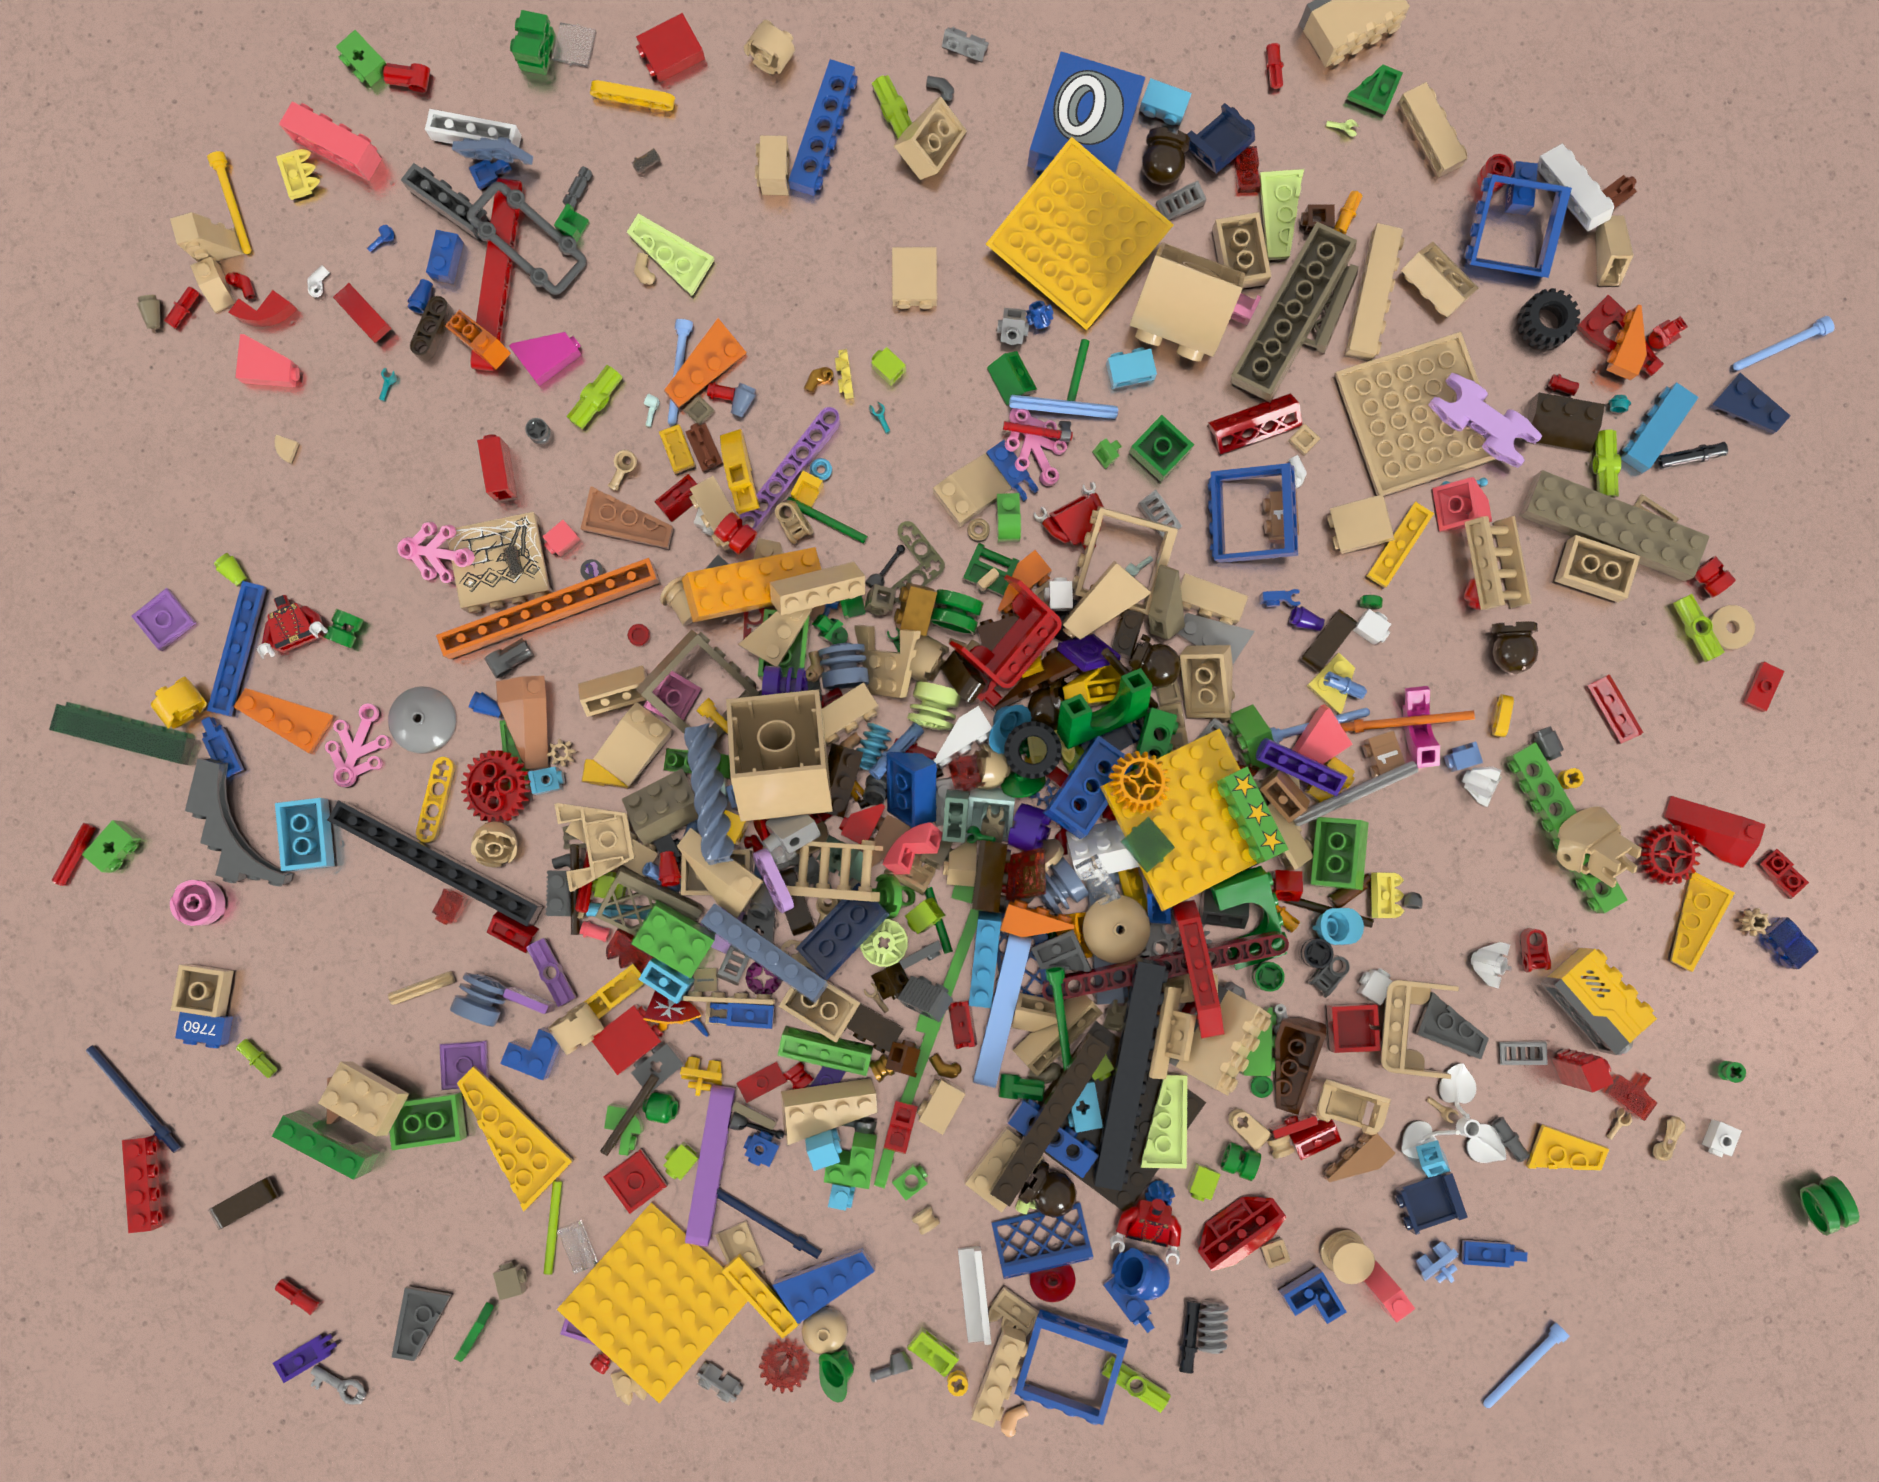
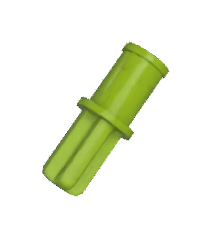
M247 1038L236 1047V1050L250 1062L249 1065H254L266 1078H271L277 1072V1067L264 1056L265 1053L263 1051L260 1052Z

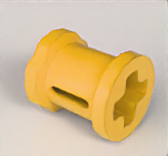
M1570 768L1560 771L1557 779L1563 789L1580 787L1584 781V776L1579 769Z
M955 1370L949 1374L947 1379L949 1392L954 1396L964 1395L968 1390V1378L965 1372ZM958 1379H961L962 1384H959L958 1387H955L954 1382H957Z

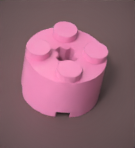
M188 880L176 887L173 897L170 899V910L175 919L186 925H209L224 914L225 897L220 887L214 882Z

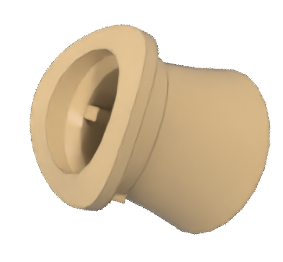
M684 576L672 580L664 588L660 597V603L663 606L668 603L677 614L682 626H686L692 623L693 620L682 583Z
M1342 1230L1328 1237L1321 1247L1320 1255L1323 1263L1334 1272L1340 1281L1346 1284H1357L1364 1281L1371 1275L1374 1269L1375 1258L1373 1253L1364 1245L1362 1238L1354 1231Z

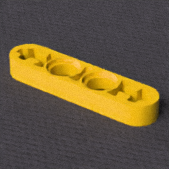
M593 80L590 88V94L599 99L666 111L673 110L675 97L666 92Z
M447 757L437 758L432 766L416 828V836L421 842H434L439 835L455 772L454 762ZM446 761L449 770H444L442 777H447V781L435 779L436 775L441 776L442 769L439 768V765L444 764ZM436 783L444 785V792L441 795L433 793V786ZM432 804H435L439 809L435 817H430L427 813L428 807ZM425 819L436 821L435 825L430 824L429 830L433 832L432 836H428L425 839V834H422L423 829L427 830L429 823L424 822Z

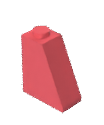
M240 334L235 378L245 384L296 387V381L300 378V370L292 360L245 334Z
M1323 704L1318 708L1292 750L1324 764L1353 744L1331 709Z
M1375 1260L1371 1275L1363 1283L1383 1311L1397 1323L1415 1310V1307L1402 1289Z

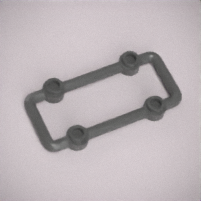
M494 182L467 212L468 221L478 229L477 234L479 238L483 241L493 242L530 275V282L535 287L543 286L551 294H560L586 265V257L576 248L575 239L570 236H563L525 202L524 194L520 190H511L502 182ZM497 191H500L507 197L506 202L510 208L522 210L558 242V249L562 254L572 255L578 260L556 286L548 280V274L544 269L534 268L496 234L495 226L492 223L482 222L476 217Z

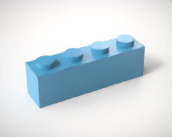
M1677 382L1671 387L1666 386L1658 396L1661 400L1657 405L1654 404L1646 414L1649 416L1645 423L1642 421L1634 431L1637 435L1633 440L1630 439L1622 449L1624 454L1621 460L1640 473H1644L1652 467L1699 398Z
M979 911L969 1006L991 1008L1001 913Z

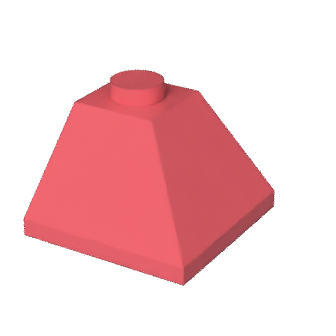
M1474 477L1432 488L1439 531L1465 528L1466 521L1483 516H1488L1489 522H1492L1489 500Z

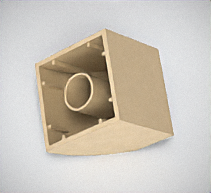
M1161 242L1130 326L1138 328L1135 337L1155 346H1160L1163 338L1178 343L1177 353L1190 360L1201 361L1204 354L1213 357L1242 291L1245 273Z
M819 689L726 699L730 776L740 821L833 812Z

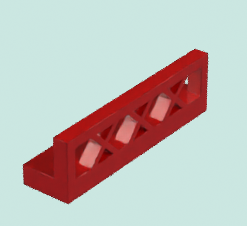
M1291 393L1273 399L1271 403L1267 401L1208 422L1209 429L1215 436L1219 454L1303 425L1299 402ZM1294 412V421L1289 423L1283 422L1288 414ZM1275 421L1271 429H1262L1266 422ZM1246 429H1255L1251 436L1246 438L1242 436ZM1228 435L1234 436L1231 443L1223 446L1221 438Z

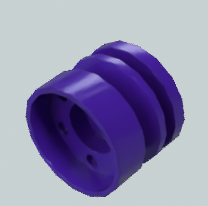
M765 666L762 695L808 691L805 668H798L797 677L795 678L793 667L789 668L787 677H783L781 666Z

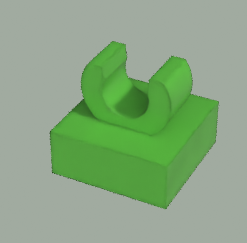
M1105 438L1092 452L1106 469L1120 456L1117 450L1122 446L1117 440L1110 443Z

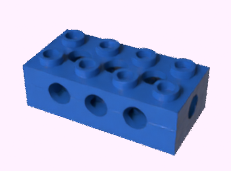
M1100 736L1094 738L1043 814L1077 838L1082 839L1086 837L1108 805L1100 787L1113 781V779L1108 777L1110 773H1115L1112 770V766L1114 764L1118 765L1117 760L1121 757L1124 758L1125 754ZM1098 765L1104 768V774L1099 771ZM1133 765L1126 769L1125 774L1129 773ZM1086 783L1092 786V792L1087 790ZM1074 801L1079 803L1080 811L1075 809Z

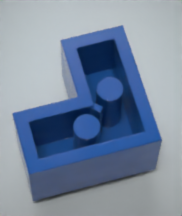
M543 1027L538 1029L532 1047L515 1040L509 1042L500 1064L540 1080H545L549 1077L560 1046L550 1033V1030Z
M1318 1267L1278 1290L1295 1316L1314 1305L1321 1318L1328 1324L1347 1312L1323 1271Z

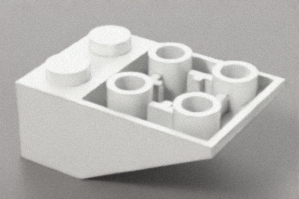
M979 706L957 720L934 760L936 766L942 769L952 762L953 756L958 754L961 757L971 751V745L977 742L980 745L989 740L992 727Z

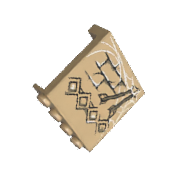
M534 512L455 528L456 535L453 538L447 539L449 550L456 551L468 548L475 556L473 563L466 567H459L455 564L454 560H451L461 609L468 611L469 614L482 611L481 608L490 607V609H498L504 607V603L522 604L526 602L525 599L533 597L536 599L553 593L549 586L538 530V525H540L539 519Z

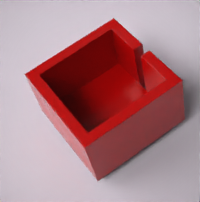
M1377 1004L1327 1005L1329 1051L1334 1053L1381 1051L1380 1032L1369 1026V1024L1379 1025Z

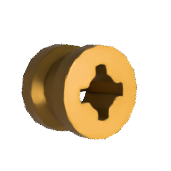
M885 1054L880 1056L879 1060L869 1063L879 1083L887 1075L892 1076L895 1074L894 1071L885 1068L888 1060Z

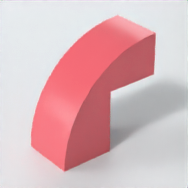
M924 823L911 828L891 846L883 865L895 875L910 874L915 854L938 853L943 833L932 823Z

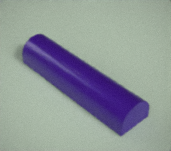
M1268 738L1262 740L1256 752L1257 760L1334 796L1338 795L1348 778L1347 775Z

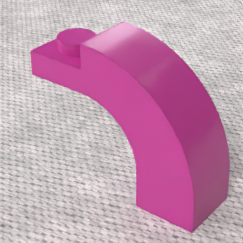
M1429 687L1405 688L1403 717L1430 715ZM1431 724L1404 726L1408 749L1417 767L1440 766V745L1434 737Z

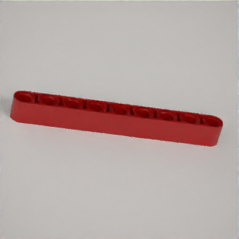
M497 179V182L506 184L511 190L516 189L522 192V182L520 180ZM497 191L494 195L490 223L495 226L496 234L514 249L520 209L510 208L506 202L507 197L500 191ZM488 241L476 323L501 342L512 259L493 242ZM472 350V369L496 370Z

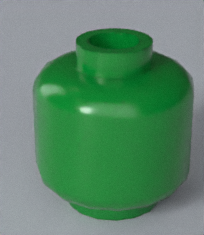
M653 1092L643 1102L642 1110L645 1112L647 1120L667 1124L672 1119H675L678 1113V1102L675 1101L673 1095Z

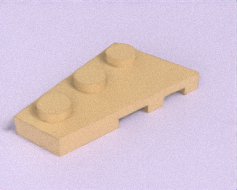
M805 609L785 615H780L776 611L738 645L769 664L779 666L812 612V609Z

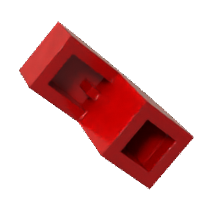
M272 290L257 311L238 298L228 313L247 325L266 327L286 320L297 308Z

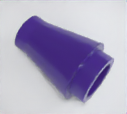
M1303 606L1294 607L1289 618V623L1293 624L1294 627L1317 631L1322 630L1325 619L1320 618Z

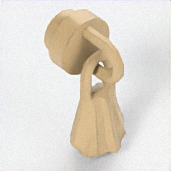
M1675 1116L1667 1120L1664 1141L1655 1144L1653 1147V1155L1659 1161L1671 1159L1677 1140L1685 1130V1122L1680 1117ZM1669 1139L1673 1141L1672 1144H1668Z

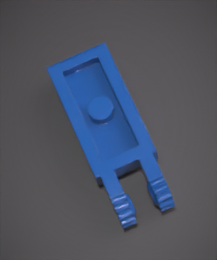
M1002 440L988 450L986 454L1016 493H1019L1021 500L1025 501L1027 494L1018 484L1025 481L1033 493H1036L1039 489L1027 470L1019 471L1015 468V461L1018 458L1014 452H1010L1005 448L1006 441Z
M710 1003V1008L714 1010L727 1009V1018L712 1016L709 1017L710 1023L738 1027L773 1028L774 1005Z

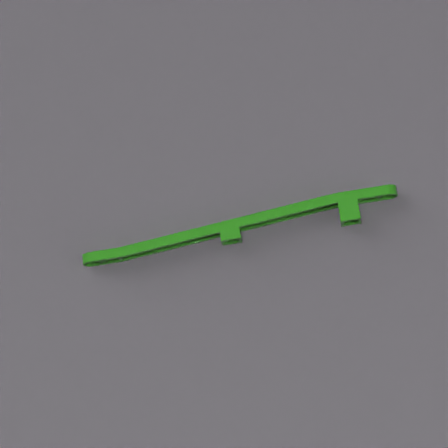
M954 885L951 898L972 904L974 887ZM971 909L943 983V986L949 990L947 994L950 997L976 931L978 913L983 910ZM922 1014L919 1015L916 1031L925 1033L919 1048L921 1051L914 1071L917 1073L916 1078L909 1076L900 1100L902 1103L912 1105L943 1018H941V1022H937ZM883 1149L874 1186L885 1189L895 1151Z

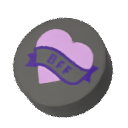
M589 559L582 564L580 572L582 577L588 580L604 574V568L597 560Z

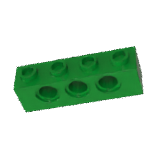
M1155 708L1148 709L1136 751H1139L1140 755L1143 752L1149 753V751H1154L1157 754V759L1170 753L1173 748V744L1170 741L1172 735L1176 734L1179 722H1176L1177 715ZM1155 729L1163 733L1161 741L1154 737ZM1133 765L1130 772L1137 769L1139 765Z

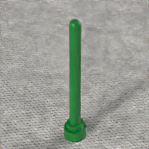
M1051 967L1046 969L1045 972L1046 979L1053 989L1063 1068L1065 1070L1072 1059L1061 986L1065 974L1063 967Z

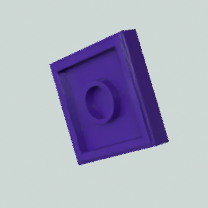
M1095 634L1087 635L1082 639L1075 638L1060 642L1057 647L1060 653L1083 672L1111 665L1101 654L1105 648H1109L1119 661L1121 658L1120 654Z

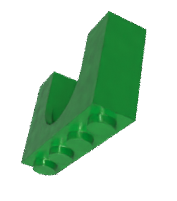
M1141 668L1121 676L1117 695L1110 703L1095 712H1092L1082 694L1062 701L1060 704L1057 734L1066 748L1071 749L1146 716L1152 683Z
M1262 866L1239 872L1210 887L1214 902L1220 911L1243 903H1255L1262 906L1263 917L1259 926L1253 932L1238 938L1278 931L1287 938L1285 932L1281 930V925H1283L1282 916L1276 910L1278 899L1275 892L1271 890V885H1273L1272 876ZM1275 938L1271 943L1272 948H1279L1282 944V939ZM1258 942L1252 943L1249 946V952H1257L1260 944ZM1230 947L1227 950L1229 958L1237 954L1236 947ZM1287 951L1284 954L1234 964L1233 967L1235 970H1239L1286 955Z
M302 1110L283 1115L272 1135L275 1139L352 1180L369 1173L380 1153L362 1142L351 1145L325 1136L316 1130L320 1120Z

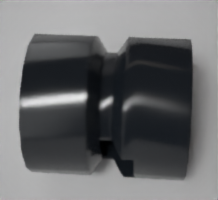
M1310 938L1303 941L1298 950L1301 962L1313 968L1328 966L1334 955L1330 943L1319 938Z

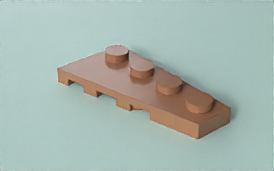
M590 486L581 530L669 549L673 532L672 525Z

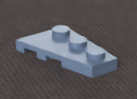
M498 137V140L464 138L463 141H453L452 150L465 158L491 161L494 157L509 163H513L514 159H519L528 165H532L533 162L532 155L511 143L510 139Z

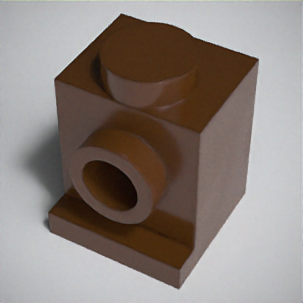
M1308 204L1305 212L1301 213V226H1305V232H1311L1316 222H1313V219H1318L1319 223L1333 229L1335 227V204Z
M903 1040L902 1044L893 1042L885 1068L916 1078L917 1073L914 1071L921 1050L915 1048V1043Z

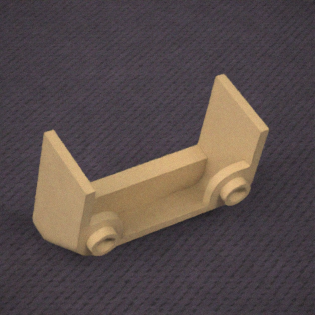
M1395 980L1388 985L1381 1049V1064L1385 1070L1392 1073L1451 1079V1074L1447 1072L1424 1070L1425 1060L1423 1055L1416 1050L1407 1049L1410 1004H1425L1430 998L1431 988L1458 991V986Z

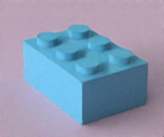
M313 798L275 803L281 871L290 872L335 866L331 822L327 821L330 816L329 800Z

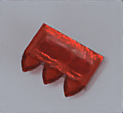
M618 928L607 945V959H614L620 955L618 961L620 968H626L632 963L642 974L648 962L654 957L632 945L634 936Z

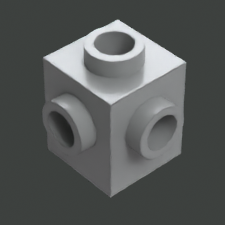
M1004 307L1003 320L998 319L997 333H1001L1000 342H1006L1009 345L1023 343V336H1028L1029 323L1025 322L1026 310Z

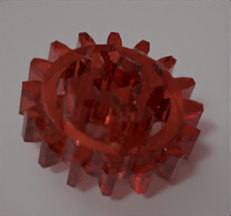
M785 1340L783 1346H780L777 1341L775 1342V1349L768 1346L766 1349L768 1355L762 1354L761 1359L765 1362L759 1364V1368L764 1369L760 1373V1378H767L764 1385L767 1386L771 1383L773 1385V1392L777 1387L780 1388L781 1394L784 1393L785 1388L793 1392L794 1385L799 1388L801 1387L800 1379H807V1375L804 1372L809 1371V1365L804 1363L808 1361V1356H801L804 1349L796 1350L795 1342L792 1346H788V1341ZM780 1352H786V1354H784V1355H782V1356H777V1355H776L777 1353H780ZM794 1356L796 1357V1359H797L798 1362H799V1368H798L797 1365L794 1364V1361H793V1357H794ZM789 1359L787 1368L780 1375L781 1366ZM769 1366L774 1370L775 1377L770 1373ZM792 1378L790 1381L783 1382V1379Z

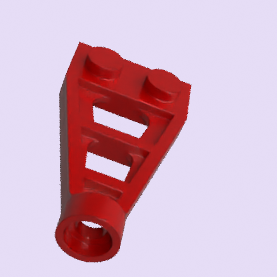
M1608 294L1579 323L1577 329L1592 343L1611 352L1615 350L1617 343L1604 335V330L1614 321L1624 328L1625 322H1623V319L1627 312ZM1645 341L1647 355L1641 370L1651 377L1664 363L1655 356Z

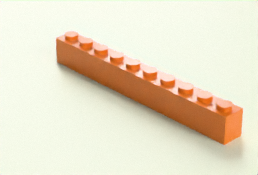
M646 558L437 634L436 637L443 656L452 659L660 583L653 562L650 558Z

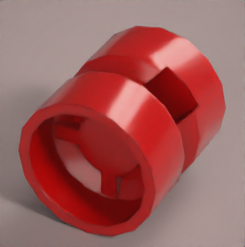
M1503 154L1491 156L1478 172L1477 182L1480 188L1483 179L1487 178L1488 173L1511 177L1514 170L1511 159ZM1495 182L1493 192L1500 190L1505 183Z
M730 512L719 523L714 531V535L724 543L728 541L729 548L740 555L754 541L757 532L748 524L742 525L743 520L734 512Z
M1716 556L1700 565L1695 575L1699 583L1705 584L1704 589L1711 598L1722 593L1736 581L1728 570H1723L1724 565Z

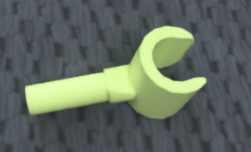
M1352 119L1347 120L1345 123L1327 121L1326 124L1327 127L1345 130L1349 136L1357 135L1355 131L1350 130L1352 126L1359 127Z
M1019 1199L1015 1209L1020 1213L1027 1214L1029 1208H1036L1033 1202L1025 1204Z

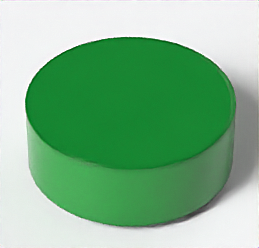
M1363 595L1360 597V607L1365 609L1382 608V597L1377 595Z
M1254 1076L1249 1084L1250 1091L1256 1097H1268L1273 1091V1082L1267 1076Z

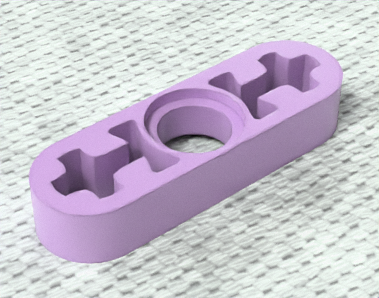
M766 848L753 854L754 862L776 908L781 913L794 907L793 900L770 852Z

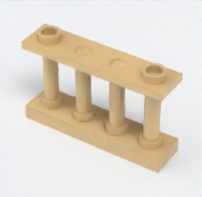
M1488 516L1466 521L1465 528L1481 610L1505 605L1504 600H1509L1510 608L1531 604L1515 516L1495 521L1494 526H1490ZM1494 534L1497 537L1498 547H1494L1492 538ZM1496 556H1500L1503 569H1498ZM1500 578L1505 579L1507 591H1502Z
M862 840L861 845L811 841L800 848L798 882H795V886H787L790 895L880 902V892H872L870 880L872 851H883V846H875V841ZM809 846L821 847L819 883H816V887H809L807 882ZM830 847L842 848L840 885H837V889H830V884H828ZM851 849H863L861 886H858V891L851 890V886H849Z

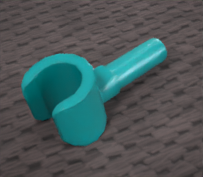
M387 368L381 371L384 383L379 400L382 401L385 400L390 385L397 381L394 371L390 377H387Z
M877 401L879 405L877 412L874 411L873 406L869 405V411L878 417L885 433L889 432V426L883 415L885 412L884 405Z

